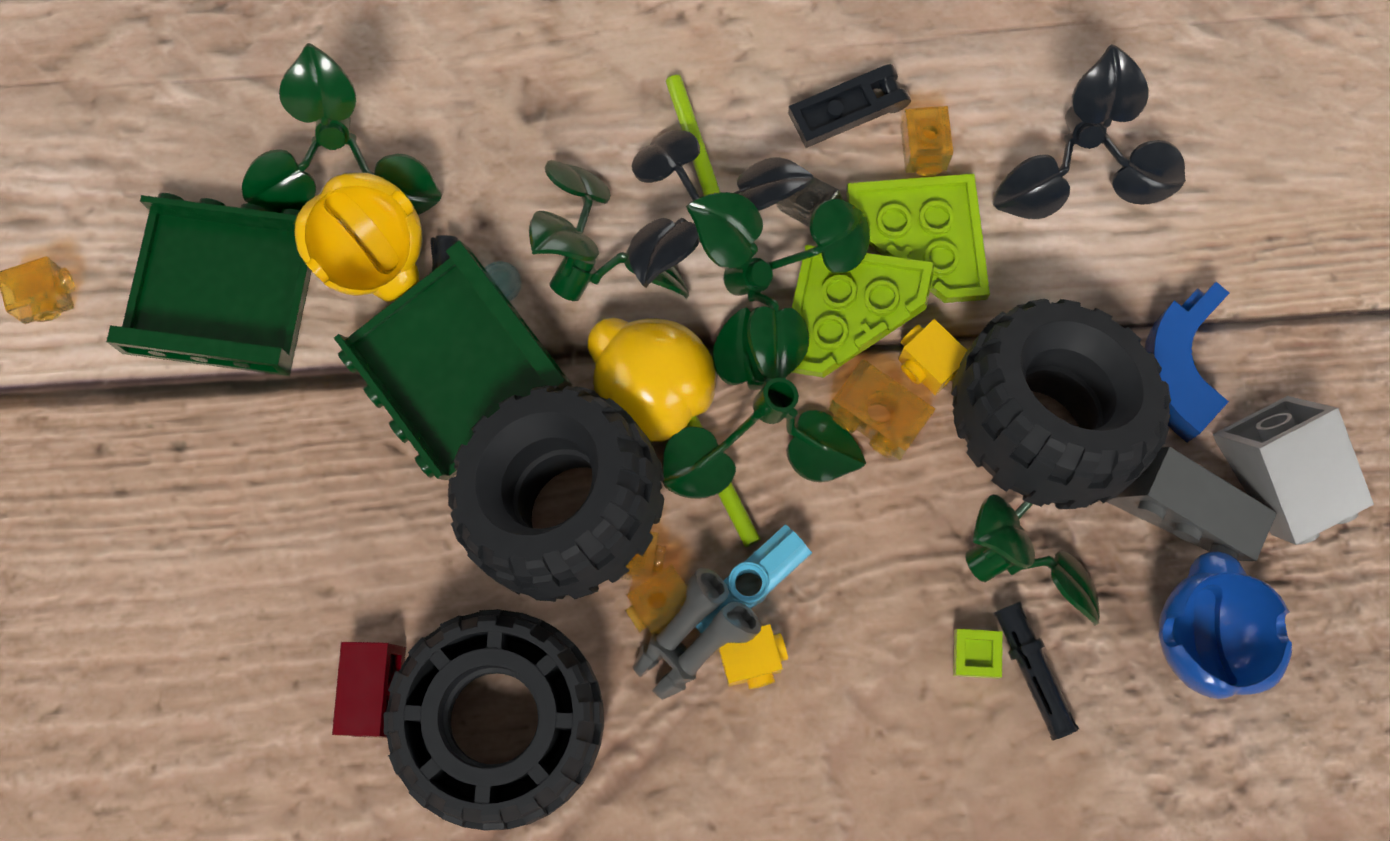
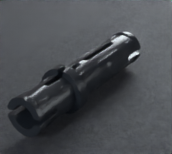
M1021 601L994 612V616L997 617L1011 648L1008 651L1011 660L1016 659L1051 735V740L1054 741L1078 731L1079 726L1074 721L1041 649L1045 647L1042 638H1036L1022 608Z

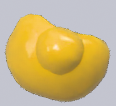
M356 172L337 175L326 183L321 194L309 200L298 213L295 221L297 250L305 264L329 288L353 296L374 294L386 302H394L419 282V271L416 262L419 258L423 242L419 215L410 199L390 181L369 173Z
M613 317L599 321L591 329L588 336V350L595 362L593 376L594 391L600 397L610 398L622 407L638 424L650 441L662 442L669 440L674 434L685 428L692 417L706 412L711 406L716 388L714 362L700 338L684 325L660 318H645L627 322Z

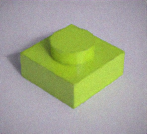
M954 630L953 676L1002 678L1003 631Z

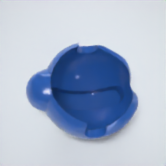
M1218 551L1204 553L1194 560L1188 577L1174 587L1164 604L1159 618V641L1162 652L1176 676L1187 687L1201 695L1214 699H1225L1234 694H1259L1273 688L1280 682L1290 662L1292 642L1287 635L1285 617L1290 611L1282 597L1269 584L1247 575L1236 558Z

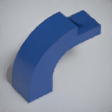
M1217 282L1205 293L1197 288L1182 305L1174 300L1154 323L1144 347L1148 353L1152 352L1162 368L1159 374L1162 381H1166L1169 386L1171 402L1169 404L1170 419L1168 426L1187 443L1199 435L1229 402L1201 377L1195 367L1192 356V342L1197 329L1229 294Z

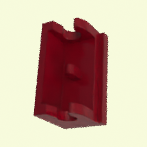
M341 642L332 735L387 738L384 734V712H387L390 696L388 689L395 672L399 671L405 662L406 647L380 642Z

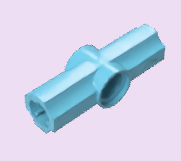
M785 524L746 561L735 566L730 575L724 580L729 590L728 598L696 626L697 630L702 633L709 626L715 615L730 602H740L750 609L763 602L767 594L812 554L803 540ZM746 573L757 575L762 582L760 591L753 596H744L736 589V582L741 575Z

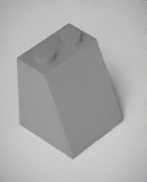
M1286 396L1213 434L1218 447L1247 495L1277 513L1270 528L1271 535L1295 545L1310 543L1320 536V532L1336 524L1348 523L1356 519L1360 511L1374 505L1339 408Z

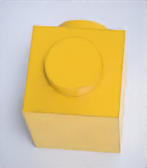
M933 319L925 328L919 324L916 325L902 339L901 344L904 348L898 360L902 363V371L912 382L917 385L923 383L936 396L954 379L960 367L959 364L968 350L940 323Z
M770 624L761 626V631L747 643H727L719 648L729 687L747 682L750 690L775 683L774 674L781 673L783 670L781 661L788 660L782 634L773 635Z

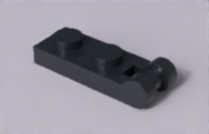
M884 65L788 107V115L805 148L887 113H896L906 108L911 103V99L906 89H900L896 81L898 74L893 65ZM882 89L884 96L877 98L873 90Z

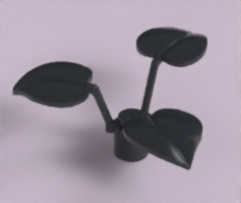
M1111 44L1102 57L1077 83L1072 94V106L1068 109L1065 116L1070 133L1064 136L1066 144L1061 167H1058L1056 160L1050 155H1037L1021 162L1006 176L998 187L992 201L993 206L997 210L1021 218L1041 219L1054 214L1063 207L1070 195L1069 183L1063 176L1070 170L1073 146L1075 144L1088 149L1095 148L1101 143L1104 144L1116 161L1123 166L1114 174L1112 186L1116 194L1127 202L1140 205L1157 203L1171 197L1182 188L1186 182L1185 162L1181 152L1172 143L1163 140L1142 143L1133 150L1130 158L1127 159L1107 134V127L1111 125L1112 120L1116 122H1129L1137 118L1144 110L1149 97V88L1144 74L1137 63L1126 52Z
M684 130L666 132L654 139L650 145L643 147L634 157L631 167L639 181L644 183L658 182L676 171L692 200L700 198L682 167L696 159L700 154L699 142L692 133ZM772 157L759 161L746 169L738 177L737 186L739 191L734 193L748 198L760 211L799 192L814 183L815 179L810 172L791 160ZM661 218L647 224L635 234L629 246V261L634 274L645 288L658 275L677 265L696 249L700 240L695 224L688 222L684 218L678 219L675 223L670 219Z

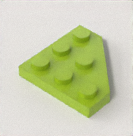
M975 173L847 183V202L861 210L863 216L866 217L870 230L869 244L884 256L933 262L934 273L930 292L943 303L988 299L990 290Z
M806 245L805 250L814 248L816 246ZM822 253L802 260L792 308L798 311L807 325L809 347L803 361L791 373L824 378L926 310L934 273V263L866 253L862 262L853 270L844 273H832L826 268Z

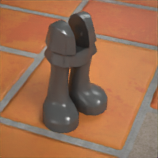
M699 568L691 576L687 583L686 601L682 608L661 632L654 633L651 636L649 644L642 645L632 667L639 677H642L650 669L658 665L662 658L673 668L661 678V681L652 690L662 700L685 690L686 683L696 679L697 671L719 648L727 643H747L761 631L760 621L749 607L740 602H730L715 615L709 626L688 648L681 643L705 617L711 614L728 598L729 590L726 583L718 574L707 568Z

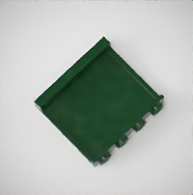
M159 193L158 197L141 195L140 202L149 210L131 291L122 327L110 325L106 342L120 353L126 355L290 376L312 272L301 258L295 242V221L300 211L284 209L282 213L269 212L261 206L248 203L242 204L241 208L225 206L220 201L209 198H201L199 202L184 201L183 198L170 193Z
M460 240L446 250L450 256L447 261L349 337L340 334L334 337L342 349L338 352V356L343 364L352 373L355 374L357 371L367 383L363 390L368 398L378 408L385 407L393 418L389 422L393 432L402 442L410 441L418 452V455L414 457L418 466L429 478L435 475L437 479L449 480L456 475L457 470L454 468L455 463L453 461L460 445L468 444L474 435L471 428L483 415L489 418L500 409V402L514 394L520 395L522 398L531 395L530 390L536 387L550 385L558 386L563 390L566 386L573 385L472 250Z

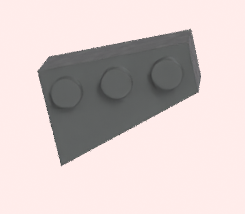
M1162 447L1150 466L1117 497L1107 501V503L1174 534L1182 540L1209 552L1227 553L1238 561H1257L1277 514L1272 509L1171 447Z

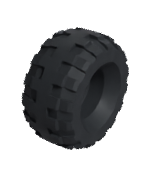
M1048 299L1028 301L1026 304L1017 305L1008 313L1001 312L993 318L964 355L953 379L951 395L954 396L952 403L954 409L952 412L957 435L960 439L966 440V446L968 447L966 453L976 467L983 466L993 476L991 481L1007 492L1011 489L1023 495V501L1040 507L1044 504L1050 505V503H1055L1057 509L1087 508L1098 501L1105 503L1117 497L1150 466L1157 457L1156 454L1165 444L1169 431L1167 426L1170 419L1169 404L1171 397L1167 382L1162 381L1159 374L1162 371L1160 364L1152 352L1148 353L1140 344L1141 338L1129 327L1123 328L1112 320L1113 316L1097 308L1090 310L1081 307L1080 302L1060 299L1057 303H1050ZM1032 391L1045 394L1061 403L1072 414L1079 427L1067 423L1051 413L1039 402Z
M550 385L536 387L530 390L531 395L522 398L520 395L514 394L500 402V409L489 418L483 415L471 428L474 435L468 444L460 445L453 461L455 463L454 468L457 470L456 477H451L448 484V506L452 509L450 515L453 520L451 526L457 541L467 551V556L488 576L518 595L520 593L539 601L556 602V599H564L566 595L578 599L598 592V585L607 580L611 583L616 582L630 571L626 565L637 553L641 556L644 555L653 539V535L650 533L652 525L659 523L662 516L665 498L660 490L662 489L661 481L665 479L661 462L649 438L633 418L612 399L602 398L594 390L578 386H566L563 390L558 386ZM592 468L591 488L580 509L569 519L556 526L542 529L533 528L532 510L542 488L553 477L566 470Z
M501 609L479 610V612L464 616L458 615L441 623L439 628L425 638L422 637L409 650V656L400 670L395 672L388 689L390 696L387 712H384V734L387 736L390 751L388 756L396 775L401 778L409 790V794L423 808L428 809L445 821L464 828L484 831L508 830L531 824L550 815L565 804L583 785L594 766L601 747L604 730L603 700L599 683L590 663L579 648L560 630L541 619L522 612ZM488 674H505L521 681L533 695L538 710L537 729L531 743L520 755L500 764H484L467 756L454 740L451 728L452 711L459 694L474 679Z

